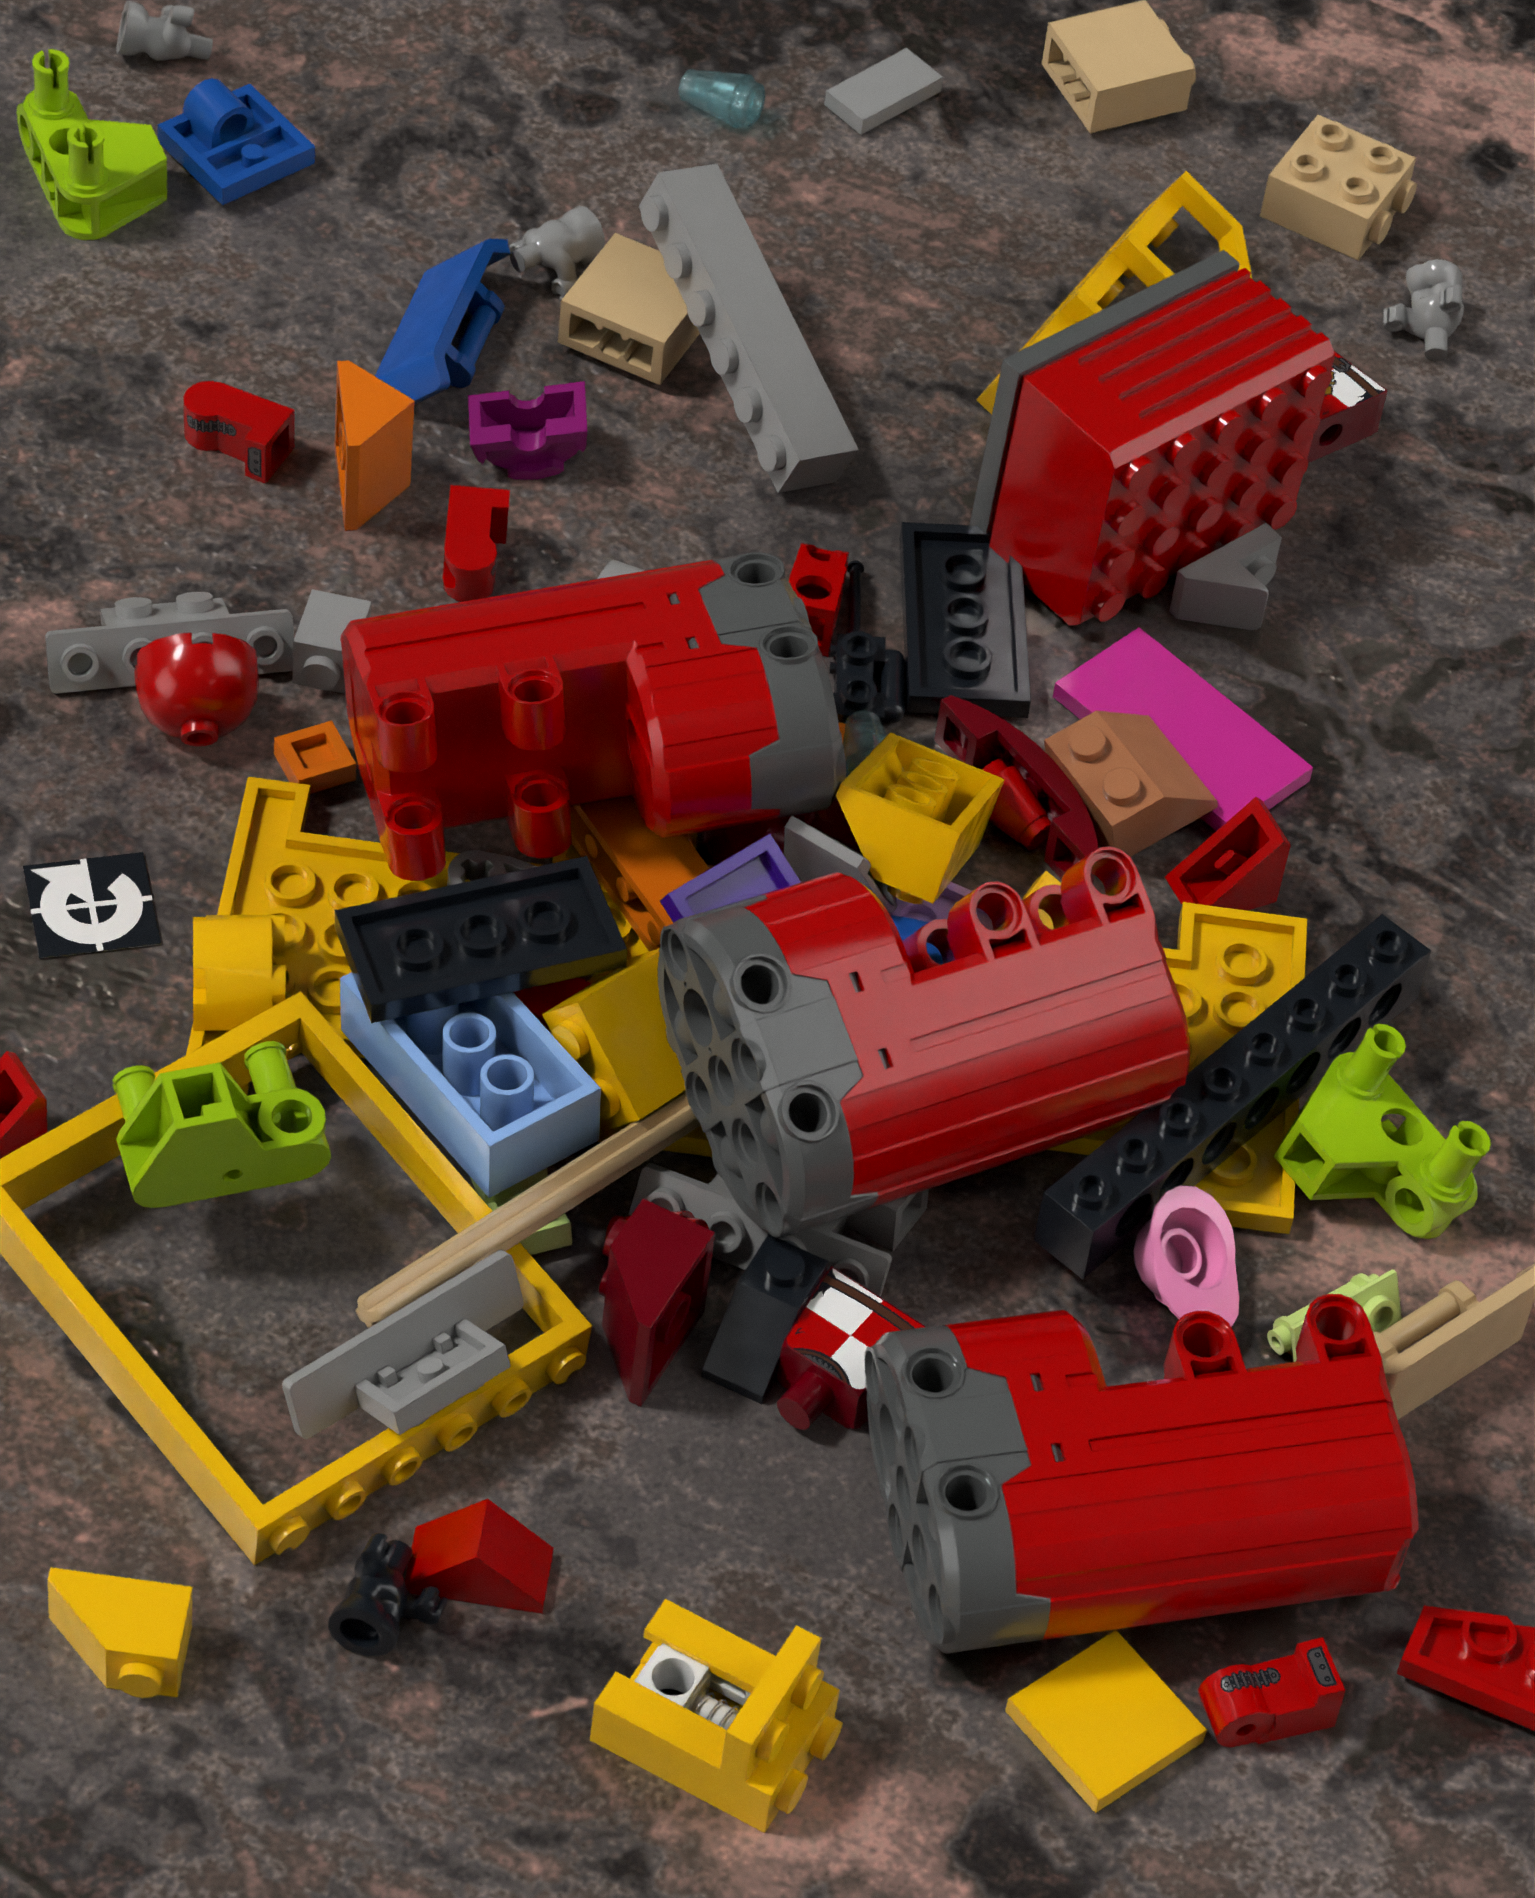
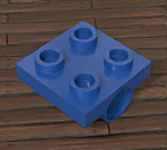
M211 78L197 84L187 95L182 114L157 124V138L161 146L222 206L315 164V145L250 83L230 91L219 79Z

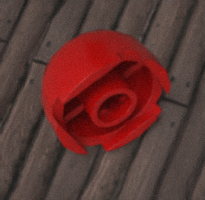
M179 633L156 639L142 647L137 653V665L135 664L134 676L140 707L148 721L165 734L181 739L186 745L197 747L211 745L217 742L219 737L231 733L244 724L257 702L259 690L257 653L246 641L226 634L212 633L213 644H192V633Z

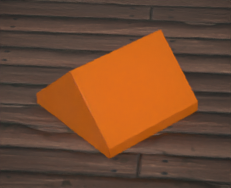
M349 360L337 361L334 442L345 531L358 530L411 485L415 400Z

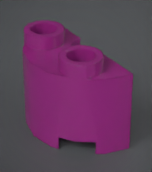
M585 381L544 386L541 396L530 401L517 399L509 390L468 395L470 447L478 462L483 465L487 459L493 465L506 468L508 478L538 480L560 474L564 471V462L574 456L578 450L584 452L586 449L588 430Z

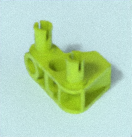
M48 49L49 68H45V55L42 50L36 53L32 59L34 90L26 96L23 103H19L17 106V123L22 145L60 228L65 234L75 239L84 241L97 240L167 201V157L151 125L88 119L79 98L68 88V56L60 50Z
M1375 1024L1373 1028L1370 1027L1366 1031L1364 1039L1355 1052L1340 1054L1333 1060L1317 1088L1307 1099L1273 1157L1310 1200L1374 1198L1392 1220L1406 1233L1422 1239L1436 1238L1449 1227L1456 1217L1475 1206L1478 1198V1187L1472 1171L1481 1158L1490 1150V1138L1479 1125L1469 1121H1461L1457 1126L1454 1125L1451 1128L1449 1136L1445 1139L1388 1074L1397 1059L1404 1054L1406 1048L1405 1040L1401 1033L1389 1025ZM1388 1114H1398L1406 1117L1398 1129L1389 1119L1381 1122L1382 1117Z
M276 1041L262 1042L251 1047L245 1053L244 1063L251 1076L256 1092L254 1095L247 1096L220 1062L160 1073L157 1078L153 1069L148 1066L138 1065L125 1068L113 1077L112 1085L114 1092L117 1093L125 1124L120 1129L116 1141L136 1203L149 1208L168 1207L298 1182L316 1175L329 1164L332 1156L325 1136V1109L320 1101L308 1091L296 1088L285 1055L287 1054L286 1049L282 1043Z

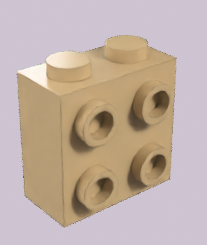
M1146 0L1048 23L1042 66L1089 133L1187 110L1191 86L1195 83L1196 79L1194 63L1191 57L1181 50L1171 36L1165 21L1157 17Z
M1317 115L1269 174L1260 217L1359 261L1373 242L1379 245L1384 240L1390 229L1394 214L1396 212L1403 214L1410 206L1417 189V183L1411 181L1416 158L1388 144L1352 130L1339 122Z
M614 233L561 300L558 343L658 385L662 384L700 334L697 326L693 325L688 316L687 306L674 279L668 275L665 269L664 258L661 252L617 233Z

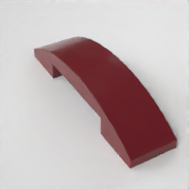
M952 695L941 699L934 741L949 757L981 770L989 763L1001 759L1008 767L1014 765L1018 768L1051 820L1044 861L1062 880L1068 868L1098 849V840L1087 807L1072 782L1039 745L1004 719L980 706ZM1090 874L1091 881L1094 884L1095 875Z

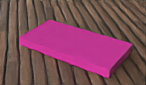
M1140 627L1055 682L1053 698L1079 719L1086 717L1096 710L1150 716L1217 800V808L1200 817L1215 831L1222 827L1253 798L1261 799L1267 809L1270 810L1310 782L1313 767Z

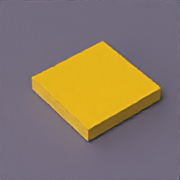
M1114 1630L1008 1698L1005 1710L1095 1813L1202 1744L1207 1731L1201 1722L1117 1630Z

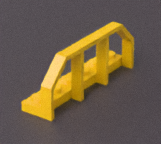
M1185 171L1141 212L1019 351L1102 311L1125 288V285L1119 280L1122 274L1128 279L1136 275L1147 287L1174 275L1147 246L1151 243L1155 248L1159 247L1174 232L1179 223L1173 216L1182 206L1218 241L1220 251L1225 250L1240 263L1238 271L1246 268L1251 272L1242 225ZM1000 373L976 399L991 415Z

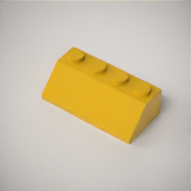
M890 732L848 775L845 781L840 784L836 798L863 857L871 863L869 871L873 879L887 884V891L902 901L922 904L925 900L933 904L979 847L1005 779Z

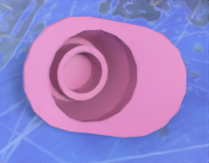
M1177 1186L1163 1193L1154 1206L1152 1218L1139 1231L1133 1250L1135 1267L1141 1280L1154 1293L1156 1299L1168 1306L1169 1310L1178 1319L1193 1311H1209L1220 1315L1232 1327L1239 1315V1290L1235 1265L1236 1249L1233 1228L1225 1210L1212 1195L1198 1187Z

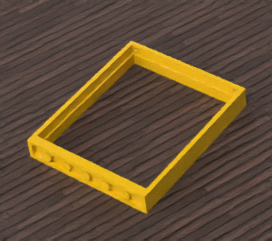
M301 991L154 1073L157 1078L160 1073L220 1062L236 1083L242 1087L252 1081L249 1070L244 1063L245 1053L251 1047L262 1042H280L285 1046L287 1061L300 1053L308 1059L457 1233H460L492 1212L489 1206ZM117 1094L0 1159V1254L253 1565L258 1564L274 1553L281 1555L289 1547L292 1550L296 1549L305 1541L310 1531L331 1518L342 1520L350 1516L363 1504L369 1494L387 1483L391 1486H396L405 1482L415 1474L424 1460L442 1449L449 1452L460 1448L471 1439L479 1426L497 1415L502 1418L513 1415L529 1401L533 1393L552 1381L555 1384L566 1382L569 1375L575 1370L581 1369L586 1362L592 1325L519 1242L505 1252L513 1257L524 1302L522 1308L544 1333L508 1355L511 1367L485 1382L476 1391L467 1393L436 1412L424 1423L410 1428L401 1435L390 1428L386 1429L263 1505L22 1212V1210L121 1155L116 1138L120 1129L125 1124Z

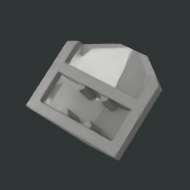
M791 815L785 825L784 856L798 878L807 881L830 873L840 872L855 878L869 888L879 898L889 913L896 910V897L887 891V884L873 879L869 871L871 863L868 859L835 838Z

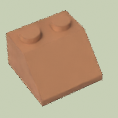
M1096 710L1044 739L1045 752L1066 774L1087 807L1094 825L1099 848L1112 846L1121 849L1131 857L1217 808L1215 797L1148 715Z

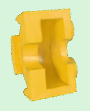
M206 915V917H193V1031H230L272 1007V1004H278L286 999L285 965H272V953H285V915Z

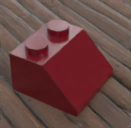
M644 1198L628 1221L619 1218L609 1231L603 1247V1255L609 1257V1263L598 1290L599 1295L605 1297L602 1327L628 1401L639 1407L643 1405L705 1311L715 1232Z

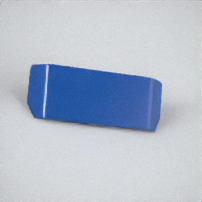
M486 239L424 272L375 377L415 400L414 404L448 389L450 385L457 388H464L470 385L476 372V361L493 325L499 322L504 312L502 300L493 291L488 290L480 280L486 267L511 255L507 239ZM468 308V312L472 317L456 349L451 342Z

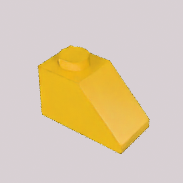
M50 1567L47 1579L49 1619L106 1688L122 1690L128 1695L139 1698H149L156 1695L177 1698L192 1629V1586Z

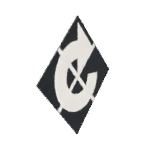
M143 852L23 866L39 959L161 944Z

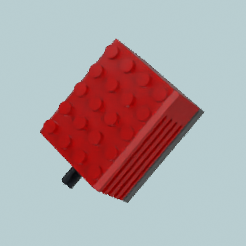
M1225 250L1003 359L970 525L978 526L986 534L990 531L992 532L989 547L1007 563L1009 562V556H1011L1022 565L1023 584L1069 626L1079 625L1094 616L1101 622L1112 619L1121 610L1126 599L1137 593L1144 598L1155 596L1165 586L1169 576L1175 574L1178 570L1265 523L1272 529L1283 527L1291 520L1297 510L1296 500L1302 477L1309 465L1307 459L1313 436L1320 424L1319 414L1325 391L1332 379L1331 369L1335 353L1327 336L1322 332L1315 333L1311 329L1312 324L1302 315L1295 316L1291 312V306L1282 298L1275 299L1270 294L1271 289L1262 281L1255 282L1250 278L1251 272L1243 268L1238 271L1240 263Z

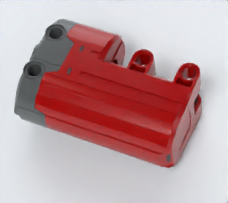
M764 551L351 620L341 634L346 708L355 754L388 867L394 875L401 879L421 881L433 878L442 872L446 866L444 829L506 818L515 846L521 853L534 858H551L568 850L572 843L570 807L633 796L647 828L664 839L826 810L835 800L839 786L846 778V759L842 734L839 730L836 705L829 675L818 647L817 637L812 632L804 602L793 591L785 574L784 563L778 557Z
M1112 846L1100 847L1068 868L1062 877L1061 886L1057 884L1045 885L1024 900L1008 884L999 881L986 882L956 902L949 911L948 919L932 920L903 941L893 919L879 898L855 878L840 872L830 873L684 917L671 925L664 926L661 931V946L658 960L659 997L666 1024L667 1041L679 1060L688 1103L693 1114L700 1122L703 1132L706 1133L712 1150L713 1165L719 1176L723 1178L734 1200L753 1222L767 1230L774 1237L789 1236L1126 1124L1142 1111L1161 1105L1169 1100L1173 1092L1178 1087L1185 1085L1190 1063L1188 1025L1179 993L1159 940L1155 913L1133 860L1124 851ZM1090 874H1094L1101 880L1106 894L1100 893L1094 887ZM976 908L982 909L988 914L992 921L993 931L981 924L977 917ZM1038 908L1050 916L1053 922V930L1043 924L1039 917ZM926 943L934 945L942 955L943 964H937L931 959L927 952Z
M1326 1294L1317 1297L1310 1303L1296 1346V1362L1253 1368L1245 1367L1235 1333L1226 1320L1220 1315L1209 1311H1193L1183 1315L1176 1322L1164 1362V1379L1115 1386H1106L1095 1347L1087 1330L1081 1322L1065 1310L892 1331L883 1334L872 1347L866 1348L864 1357L870 1440L879 1481V1492L886 1507L885 1514L888 1521L892 1549L899 1562L901 1572L904 1574L910 1596L911 1609L925 1638L942 1652L954 1653L1378 1593L1395 1589L1401 1579L1399 1573L1409 1544L1418 1531L1417 1495L1408 1449L1386 1383L1382 1357L1367 1314L1362 1306L1352 1298L1341 1294Z

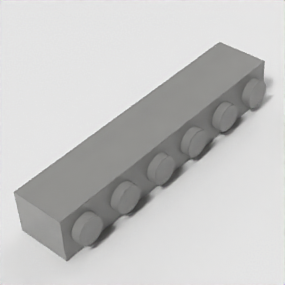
M718 164L658 172L638 206L641 211L643 224L651 232L664 258L665 269L668 275L674 279L687 306L688 316L693 325L697 326L710 353L712 366L720 374L734 402L735 413L738 419L744 423L754 443L760 465L768 472L777 493L837 482L859 449Z

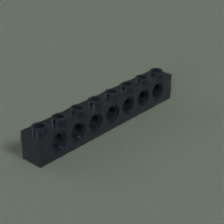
M1381 914L1187 1074L1185 1085L1178 1087L1169 1100L1139 1113L1043 1193L1034 1241L1080 1278H1086L1139 1233L1145 1223L1152 1218L1154 1206L1164 1192L1180 1185L1195 1186L1318 1083L1333 1060L1340 1054L1355 1052L1370 1027L1373 1028L1375 1024L1387 1025L1418 998L1431 950Z

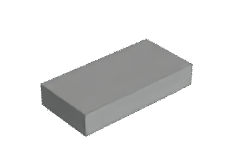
M905 48L826 90L824 105L862 135L940 93L943 76L908 48Z

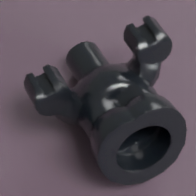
M374 1533L370 1536L361 1556L356 1560L355 1576L349 1582L345 1597L335 1607L328 1622L331 1636L342 1647L353 1653L365 1656H381L393 1650L399 1638V1622L401 1618L418 1619L430 1625L436 1624L448 1601L446 1597L440 1598L438 1596L440 1591L437 1587L429 1586L424 1588L420 1596L412 1595L408 1591L403 1574L413 1556V1551L410 1546L399 1540H391L387 1543L388 1537L383 1533Z

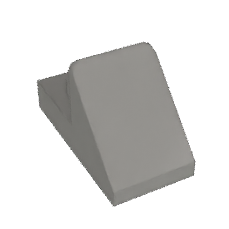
M1265 523L1178 570L1169 612L1176 619L1245 630H1258L1262 625L1269 595L1265 585L1269 583L1276 572V560L1282 537Z

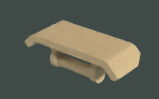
M1535 1264L1518 1272L1515 1280L1481 1302L1477 1300L1475 1294L1465 1284L1457 1280L1452 1281L1441 1288L1438 1296L1381 1333L1373 1332L1382 1357L1386 1383L1398 1420L1522 1338L1535 1300Z

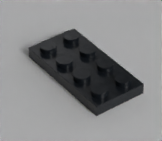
M902 522L899 542L907 712L939 714L941 699L952 695L980 706L999 717L1028 718L1031 695L1022 565L1011 556H1009V562L1007 563L989 547L991 531L986 534L975 525Z
M587 856L334 910L335 930L371 1023L626 967L627 963L626 945Z

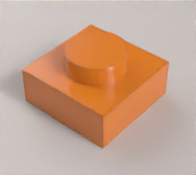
M332 720L274 737V755L288 781L310 785V794L356 780V762Z

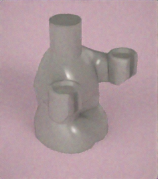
M127 0L120 21L116 53L136 55L144 52L156 61L181 59L186 56L208 61L211 55L213 39L189 34L186 31V27H190L192 24L194 8L182 5H166L162 8L161 16L157 18L149 16L142 4Z
M578 206L566 212L559 219L548 220L539 228L529 229L521 240L512 243L509 247L512 266L518 272H523L539 264L555 269L558 277L552 282L551 289L553 294H560V300H562L579 279L576 276L575 264L578 262L582 264L591 263L605 246L601 223L596 215L587 207Z
M1440 259L1414 265L1406 272V282L1411 294L1412 308L1405 307L1404 304L1400 303L1383 309V327L1388 331H1400L1403 329L1425 340V357L1429 360L1439 361L1447 357L1448 337L1459 326L1464 314V305L1462 303L1463 275L1457 265Z

